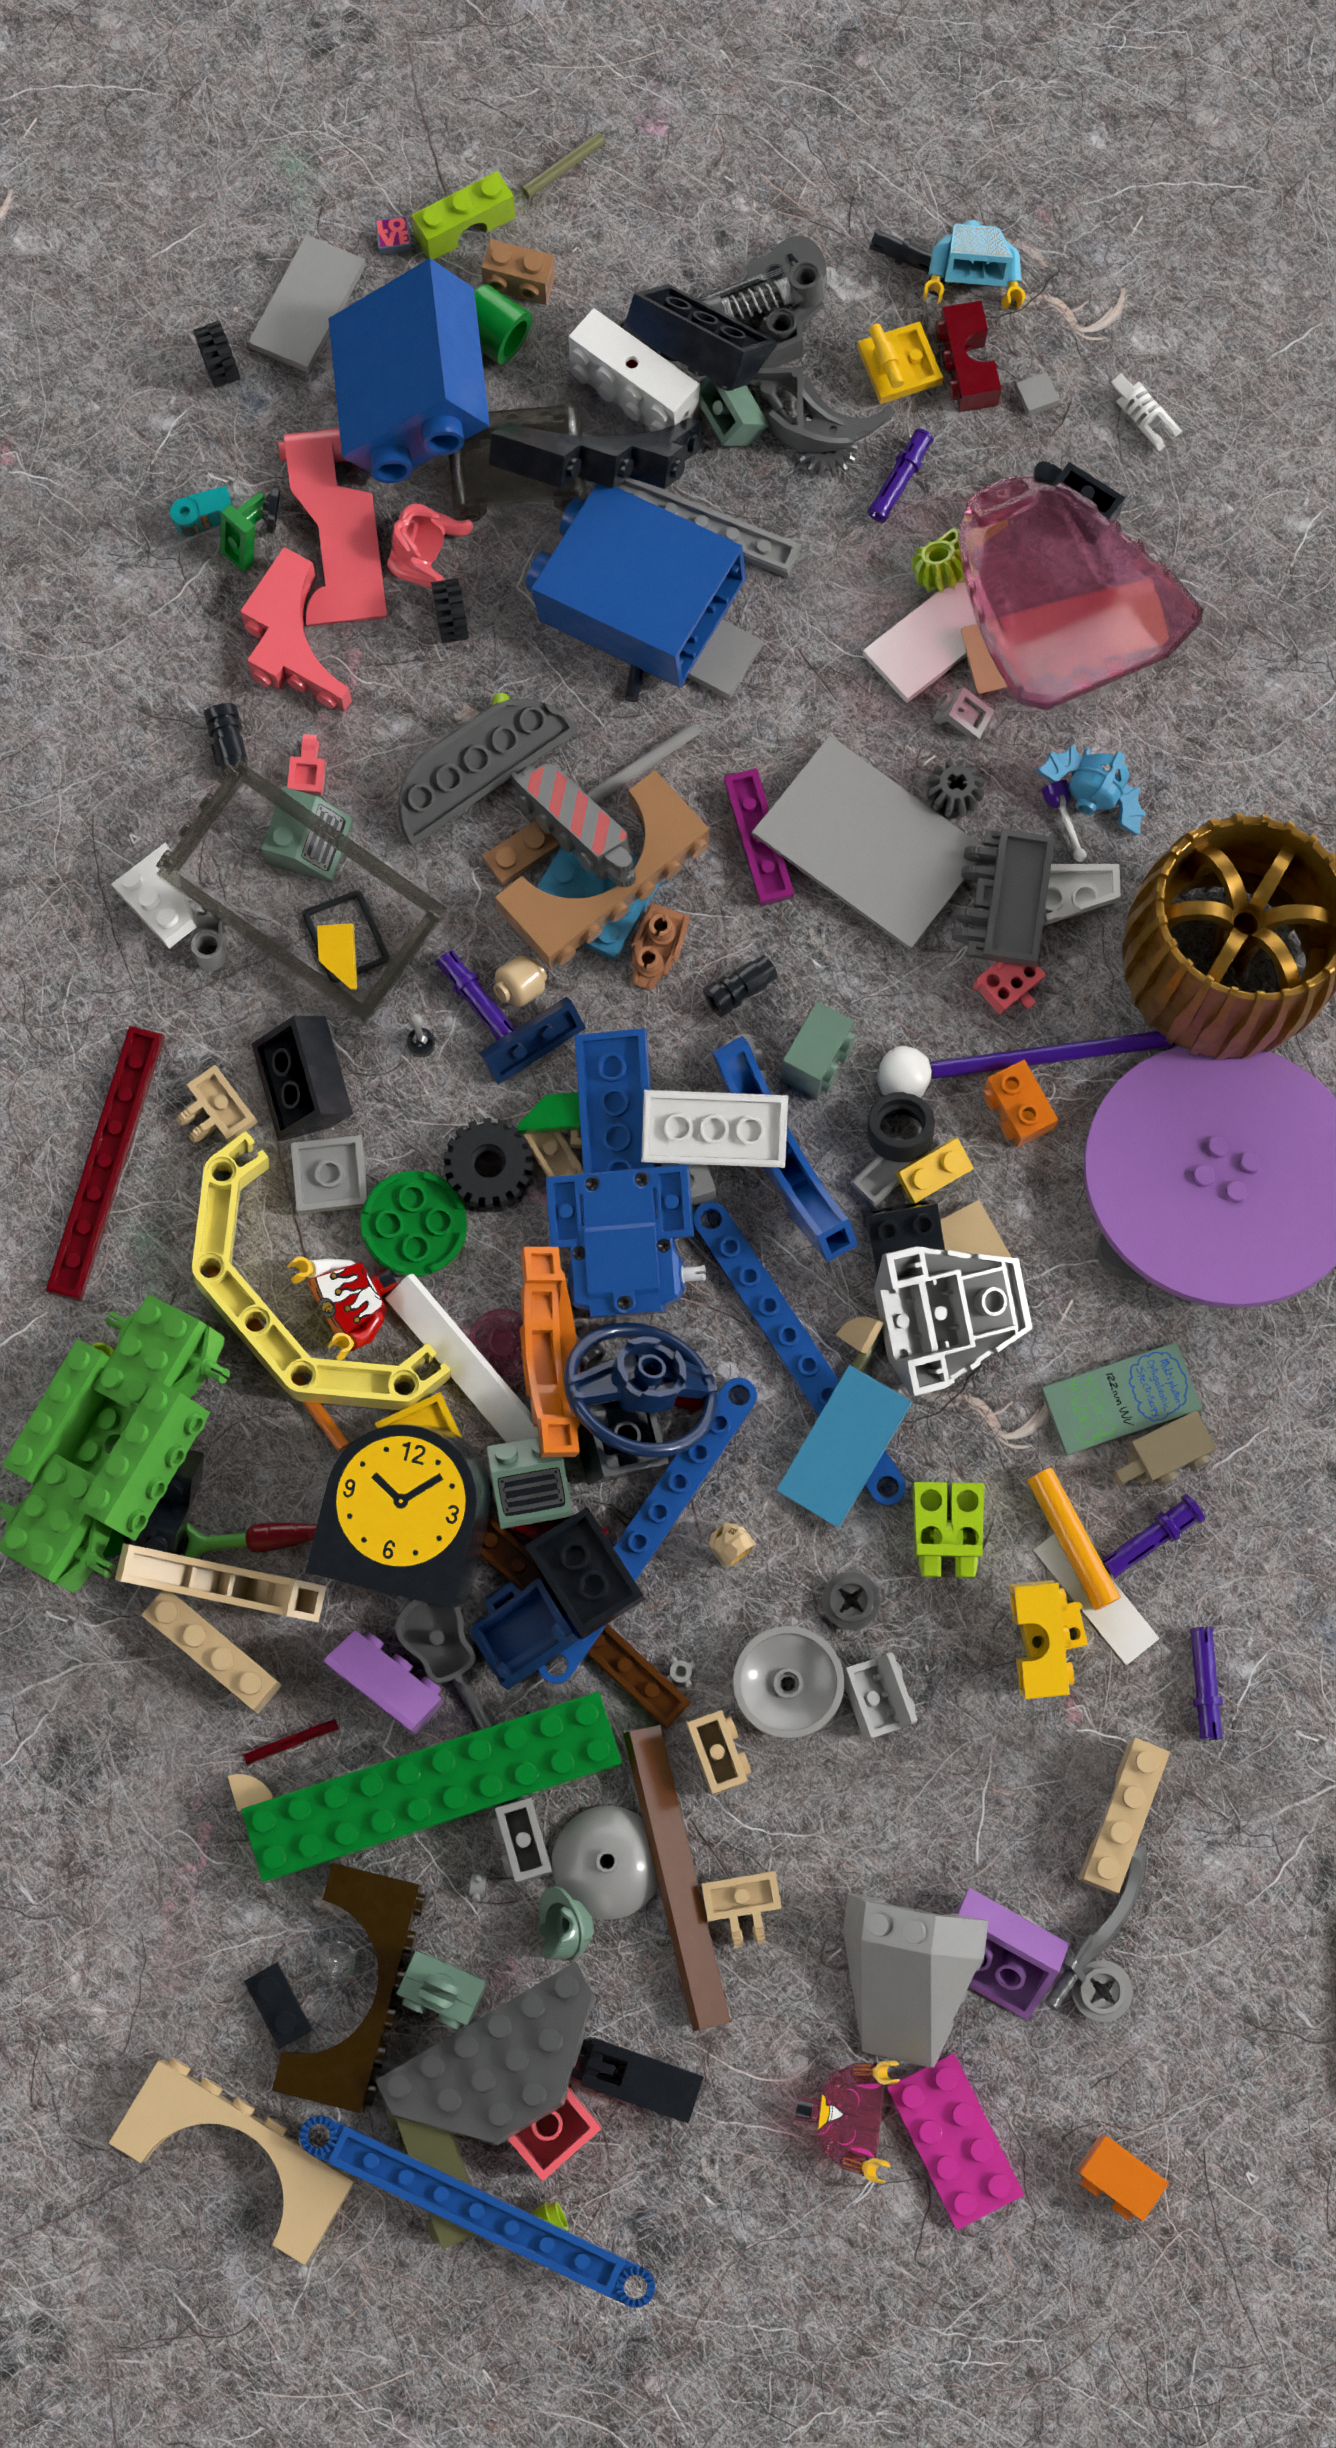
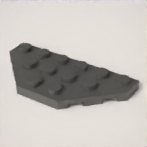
M574 1962L375 2081L393 2116L497 2146L564 2106L568 2093L567 2086L573 2066H576L584 2039L583 2032L596 1998L578 1964Z

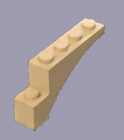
M125 1543L122 1546L115 1580L318 1623L327 1587Z

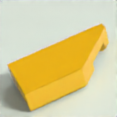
M350 923L317 926L319 961L351 990H357L354 925Z

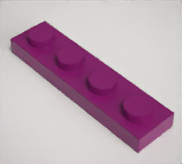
M757 768L724 776V785L760 907L793 899L794 891L784 858L751 835L752 831L769 811Z

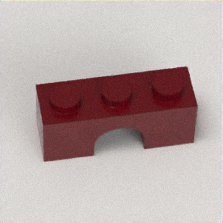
M982 301L942 307L941 318L939 321H936V334L938 341L944 342L945 350L942 351V360L945 371L950 370L952 380H949L951 400L957 401L959 412L998 406L1002 389L995 360L976 361L967 354L972 349L985 347L988 327Z

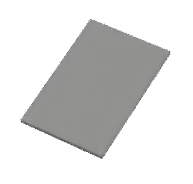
M831 735L751 833L759 841L909 950L912 949L965 880L961 877L963 866L977 865V862L964 858L966 847H984Z

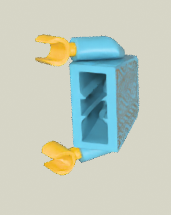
M969 220L964 224H955L952 235H945L934 246L928 273L931 276V280L925 284L922 295L924 302H926L929 291L938 293L937 304L941 302L944 286L940 281L941 278H944L945 282L1004 287L1008 284V290L1001 300L1002 307L1007 310L1012 297L1017 302V310L1020 308L1026 296L1024 290L1018 286V283L1021 282L1020 254L1014 246L1005 240L999 228L981 226L978 221Z

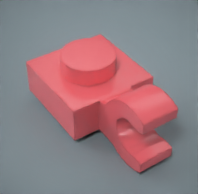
M303 734L301 757L290 756L287 788L315 796H323L326 762L325 759L317 758L319 751L317 735Z

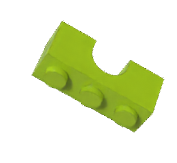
M496 171L412 214L414 237L427 258L435 260L458 248L460 235L471 225L481 223L485 230L489 232L516 218L514 195L500 173Z

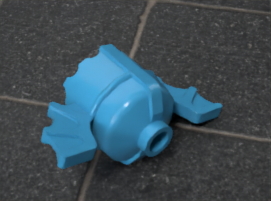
M1074 745L1068 747L1064 753L1050 752L1047 754V761L1036 769V772L1052 783L1059 781L1066 773L1072 772L1068 789L1072 797L1075 798L1077 810L1087 815H1094L1096 810H1111L1118 803V825L1134 836L1141 833L1140 822L1144 815H1146V811L1140 807L1138 802L1140 788H1133L1126 784L1130 776L1128 768L1123 762L1125 754L1117 751L1115 755L1106 753L1089 755L1091 751L1086 747L1083 754L1080 755ZM1109 764L1110 770L1104 771L1102 765Z

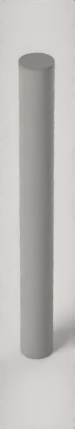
M691 723L592 789L586 795L595 803H598L698 736V729Z

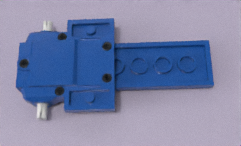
M640 1028L575 1035L584 1174L546 1177L550 1247H559V1249L570 1248L571 1259L568 1266V1277L565 1278L567 1290L573 1305L590 1311V1317L599 1319L666 1313L667 1306L681 1300L686 1288V1282L706 1280V1275L703 1273L706 1270L704 1265L685 1267L675 1245V1239L694 1237L689 1165L656 1167V1163L641 1162L644 1090H651L647 1030Z

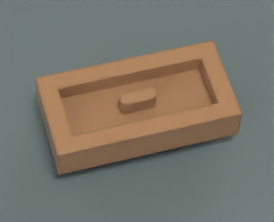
M535 820L482 855V858L503 887L558 851L559 844L550 833L546 834L539 826L537 820Z

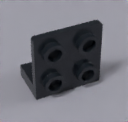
M931 1199L917 1203L862 1211L864 1226L869 1229L876 1277L883 1254L911 1247L945 1250L938 1203Z

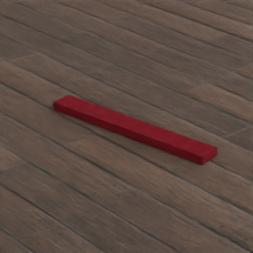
M129 1025L48 1280L47 1293L80 1302L83 1300L165 1037L161 1033Z

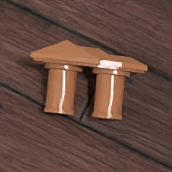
M651 902L631 945L634 948L630 962L634 964L632 984L652 991L663 975L667 976L673 962L677 963L690 916Z

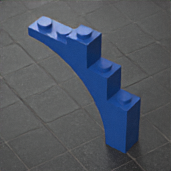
M743 1036L711 1052L727 1093L771 1095L750 1045ZM787 1126L785 1168H762L764 1173L782 1193L793 1222L826 1262H829L858 1246L849 1219L826 1190Z

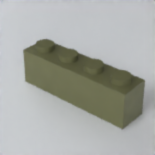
M389 2108L385 2109L392 2130H400L404 2144L399 2146V2151L472 2185L453 2133L414 2121L397 2118L391 2114ZM429 2212L431 2219L425 2221L432 2242L439 2241L442 2249L478 2235L432 2212Z

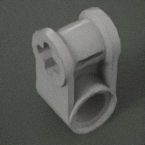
M225 901L219 902L218 905L197 906L195 903H190L189 906L197 928L191 931L193 955L200 968L205 971H216L223 967L227 958L226 933L228 930L226 903ZM208 946H215L217 948L210 955L201 954L202 950Z

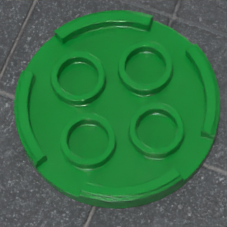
M426 1171L394 1173L380 1181L366 1198L360 1216L361 1237L370 1256L384 1269L389 1268L392 1273L404 1277L410 1274H414L416 1277L428 1276L449 1265L463 1247L467 1235L465 1206L458 1197L457 1191L452 1190L446 1180Z

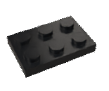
M588 1507L525 1545L582 1639L646 1600Z

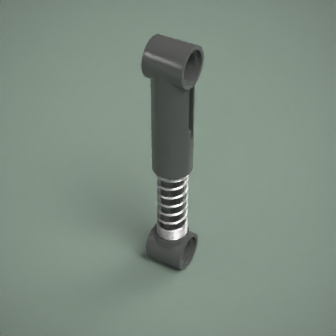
M804 260L794 264L786 278L774 281L771 286L766 283L765 288L761 289L757 286L756 291L752 292L748 289L747 294L743 295L742 292H739L738 297L731 295L730 299L728 297H723L722 299L718 295L702 302L734 319L738 317L744 319V315L750 314V316H753V312L756 311L761 314L762 309L765 308L770 311V307L774 305L778 308L780 303L789 305V303L793 302L804 308L815 307L824 299L825 287L819 265L814 261ZM626 319L620 321L617 325L623 328ZM649 347L650 349H652V350L655 351V352L658 351V350L654 349L653 347Z

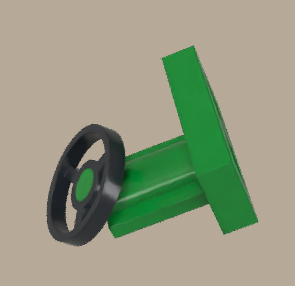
M273 485L271 492L265 498L261 492H258L238 509H235L230 504L221 511L220 552L243 573L252 567L254 562V524L263 519L267 526V533L274 534L280 486Z

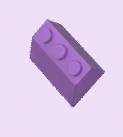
M354 1630L323 1662L417 1737L443 1704L444 1700L438 1695L442 1689L426 1676L419 1681L409 1673L413 1666L397 1653L392 1658L380 1650L384 1643L369 1631H366L362 1636Z
M969 1888L954 1913L989 1920L984 1960L980 1969L976 1970L969 1988L1029 2020L1060 1972L1070 1943Z

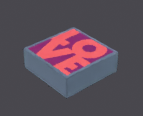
M407 216L375 220L380 255L412 251Z

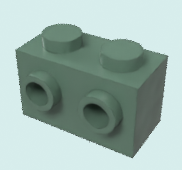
M705 377L699 383V404L722 445L749 446L769 426L747 385L736 388L733 391H727L717 387L715 381L708 377Z

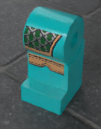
M227 486L192 494L176 500L170 508V516L177 532L185 537H193L199 534L202 529L221 525V511L230 504L233 506Z

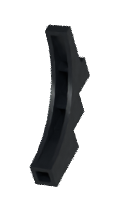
M687 418L676 425L658 431L623 436L561 434L507 422L491 433L489 465L558 488H562L578 477L612 489L628 478L666 489L681 478L685 468V461L699 451L702 443V435L699 434L701 421Z

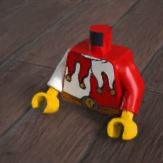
M296 1257L287 1265V1268L296 1267L300 1271V1273L291 1278L293 1283L298 1284L306 1277L311 1278L306 1282L334 1333L327 1347L339 1346L342 1349L336 1356L337 1360H344L350 1351H355L373 1342L384 1323V1315L387 1313L386 1306L380 1296L398 1286L389 1268L369 1277L362 1262L354 1263L352 1260H308L304 1257Z

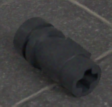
M222 703L209 707L204 711L206 724L209 726L207 728L209 736L214 739L211 748L215 765L221 768L222 776L225 779L245 776L249 773L248 758L243 738L240 735L242 725L239 720L240 716L237 705Z
M762 955L733 971L730 976H721L717 979V983L712 982L703 988V993L711 1009L716 1015L723 1017L732 1011V1007L735 1009L741 1006L742 1000L750 998L766 988L769 983L778 978V974L770 959Z

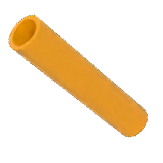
M1053 1468L1046 1469L1029 1478L1027 1483L1094 1610L1097 1611L1119 1600L1121 1596Z

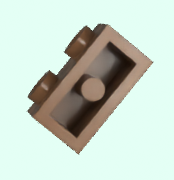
M490 239L481 267L483 285L488 284L502 294L547 305L555 279L554 255Z

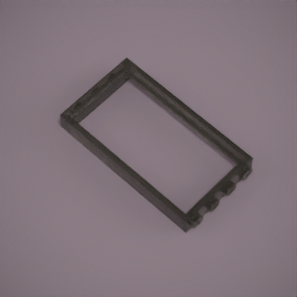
M238 760L234 767L229 764L218 778V782L221 785L214 795L207 793L200 802L197 810L201 813L193 823L187 821L179 831L176 838L180 842L172 852L167 849L157 862L156 867L159 868V871L156 874L158 878L366 1025L447 913V907L242 761ZM243 783L426 913L362 1003L178 874Z

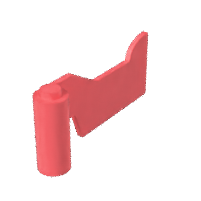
M339 428L284 434V441L278 442L281 462H287L291 493L319 528L325 586L317 589L308 602L306 626L387 618L373 495L370 492L337 486L335 463L348 462L347 459L342 457Z

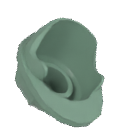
M558 1886L546 1888L541 1894L539 1902L541 1924L537 1927L538 1934L545 1942L541 1956L545 1959L575 1960L587 1949L594 1934L593 1917L580 1901L573 1900L563 1888Z

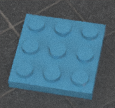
M560 847L537 888L548 894L563 898H588L607 892L617 886V883H614L609 877L601 881L593 872L585 871L576 856L571 852H565ZM631 854L634 866L631 869L633 870L640 858ZM662 880L655 885L656 888L649 897L642 901L637 899L629 906V911L623 918L617 922L611 920L602 928V933L589 944L584 942L581 945L615 962Z

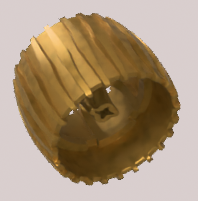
M1234 813L1229 818L1218 820V818L1210 819L1197 830H1190L1162 854L1151 867L1142 885L1136 892L1129 910L1122 946L1125 984H1129L1131 1001L1134 1007H1139L1146 1018L1145 1023L1150 1028L1155 1027L1164 1035L1166 1042L1171 1045L1174 1042L1183 1048L1189 1049V1054L1195 1056L1200 1053L1215 1056V1060L1239 1056L1240 1059H1246L1263 1050L1268 1052L1282 1045L1292 1036H1295L1318 1016L1336 991V855L1334 852L1329 854L1318 843L1319 838L1316 835L1312 834L1310 837L1305 832L1295 828L1296 823L1289 820L1287 823L1270 819L1268 814H1261L1255 817L1244 816L1243 813ZM1204 887V890L1213 887H1223L1226 894V905L1214 901H1187L1171 905L1178 894L1188 893L1191 889ZM1246 893L1252 895L1249 903H1247ZM1267 904L1272 906V909L1263 912ZM1191 920H1208L1218 924L1213 934L1215 939L1213 946L1215 962L1207 976L1193 967L1194 963L1190 958L1186 959L1177 948L1178 943L1170 934V930L1175 925ZM1288 925L1292 932H1296L1301 942L1300 948L1302 953H1305L1306 965L1301 978L1288 948L1280 937L1273 932L1274 929L1280 926ZM1259 947L1272 959L1280 981L1278 992L1265 993L1264 991H1256L1255 993L1238 991L1239 988L1235 986L1229 988L1219 984L1228 968H1233L1238 974L1244 973Z

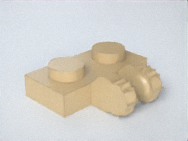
M216 1065L186 1084L197 1101L187 1107L186 1110H183L176 1119L180 1125L185 1126L198 1118L204 1110L210 1118L190 1132L189 1138L193 1143H197L209 1136L216 1128L219 1129L229 1143L257 1123L256 1118Z
M775 1871L701 1884L707 1922L729 1918L734 1948L742 1947L743 1942L738 1916L752 1914L754 1939L757 1944L765 1943L761 1912L782 1909Z

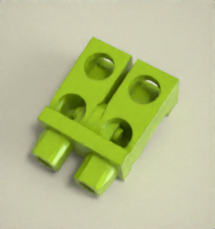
M914 1482L912 1484L913 1558H918L921 1578H940L941 1559H955V1578H975L978 1559L983 1556L985 1483H951L948 1486L949 1519H947V1482Z

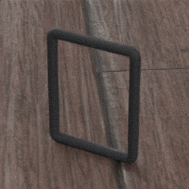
M355 890L307 909L303 913V918L318 951L317 931L310 916L357 897L382 955V958L357 967L356 973L358 975L389 961V954L362 892ZM324 966L331 982H341L339 978Z

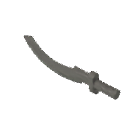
M1143 1843L1133 1853L1125 1889L1111 1915L1096 1933L1087 1935L1074 1957L1067 1955L1062 1965L1066 1970L1044 2001L1051 2009L1057 2011L1063 1999L1074 1985L1078 1987L1083 1985L1086 1980L1083 1970L1089 1961L1101 1954L1126 1922L1136 1903L1143 1883L1147 1861L1146 1843Z

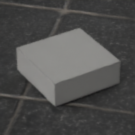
M1047 372L1017 382L1015 385V390L1027 416L1051 409L1059 404L1060 400Z

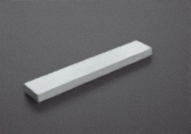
M414 1274L407 1275L385 1298L424 1345L430 1344L437 1353L435 1356L436 1360L440 1364L445 1362L451 1369L452 1379L506 1443L538 1437V1429L533 1427L532 1413Z

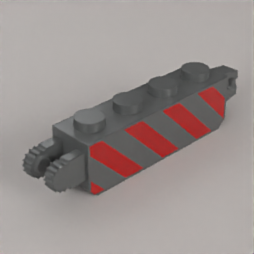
M529 764L518 773L516 771L510 773V781L519 794L517 803L520 809L526 815L531 814L546 834L551 833L565 852H571L576 856L585 871L593 872L601 881L609 877L620 887L629 888V886L635 884L636 875L634 870H631L634 862L629 851L627 832L554 764H543L538 768Z

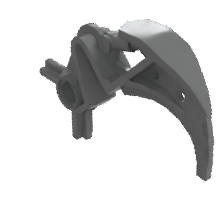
M823 302L811 308L800 307L797 304L792 309H772L770 307V311L765 308L762 309L761 314L756 311L751 316L760 324L758 331L776 340L777 345L748 385L759 389L760 397L768 401L774 409L765 416L769 424V430L783 443L803 452H827L849 447L872 434L895 414V410L888 405L879 413L867 418L847 417L832 410L824 403L815 390L810 378L803 377V367L776 368L803 357V325L824 307ZM782 389L789 391L797 398V418L788 416L785 412L786 408L777 396ZM836 429L837 431L832 433L829 430Z

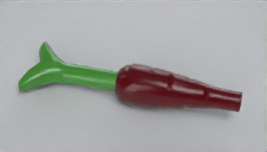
M187 1522L185 1533L189 1543L184 1556L198 1558L210 1550L247 1547L253 1552H268L313 1541L317 1524L259 1523L251 1525L246 1532L205 1536Z

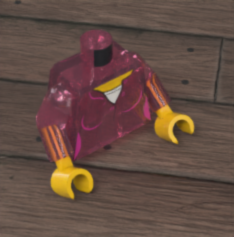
M894 2060L880 2063H853L832 2073L827 2083L821 2084L819 2100L797 2097L795 2120L816 2123L815 2139L820 2141L822 2152L840 2168L865 2176L870 2182L884 2184L886 2181L878 2179L876 2175L877 2167L879 2165L890 2167L889 2162L877 2158L884 2086L896 2084L900 2081V2079H890L887 2074L889 2066L899 2065Z

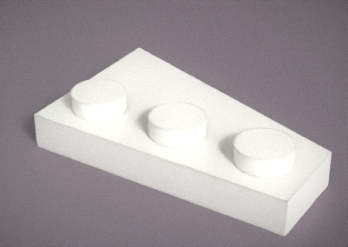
M165 842L111 885L116 893L168 948H171L197 928L180 883L181 879L175 868L172 852Z
M1051 864L1043 926L1118 902L1121 897L1119 864Z

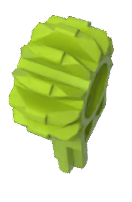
M996 511L966 535L952 528L942 537H939L937 541L930 542L927 540L925 547L916 548V555L912 557V569L919 587H926L928 592L938 589L942 593L944 589L949 587L955 589L956 583L965 582L966 574L979 564L976 549L1007 527L1008 521L1003 513Z

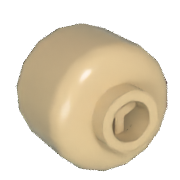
M519 955L496 970L494 992L501 1002H508L512 1006L522 1007L544 992L547 975L538 960Z

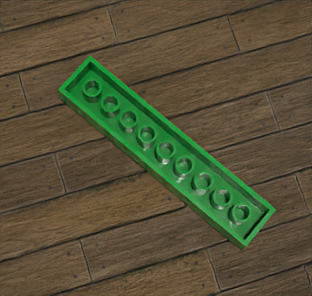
M598 1691L242 1808L241 1811L261 1881L270 1883L621 1767L623 1763L601 1694Z

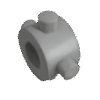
M676 1657L670 1659L672 1664L670 1675L666 1678L670 1682L674 1681L678 1684H684L685 1687L692 1684L690 1681L692 1669L696 1667L694 1662L678 1661Z
M477 1871L476 1874L471 1876L469 1897H472L474 1902H479L480 1898L484 1899L487 1876H484L483 1871Z

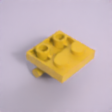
M920 321L885 333L881 324H874L868 329L871 337L858 341L857 349L880 404L942 385V373Z

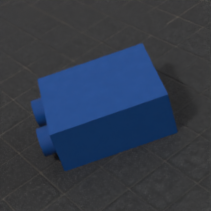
M429 258L328 318L342 457L371 473L375 480L382 483L404 481L411 476L413 468L437 455H448L459 451L464 445V440L490 427L474 287Z
M596 483L586 500L575 497L566 507L560 522V534L564 537L554 553L540 552L529 568L526 588L532 591L539 621L681 688L746 580L743 546L618 487L612 489Z

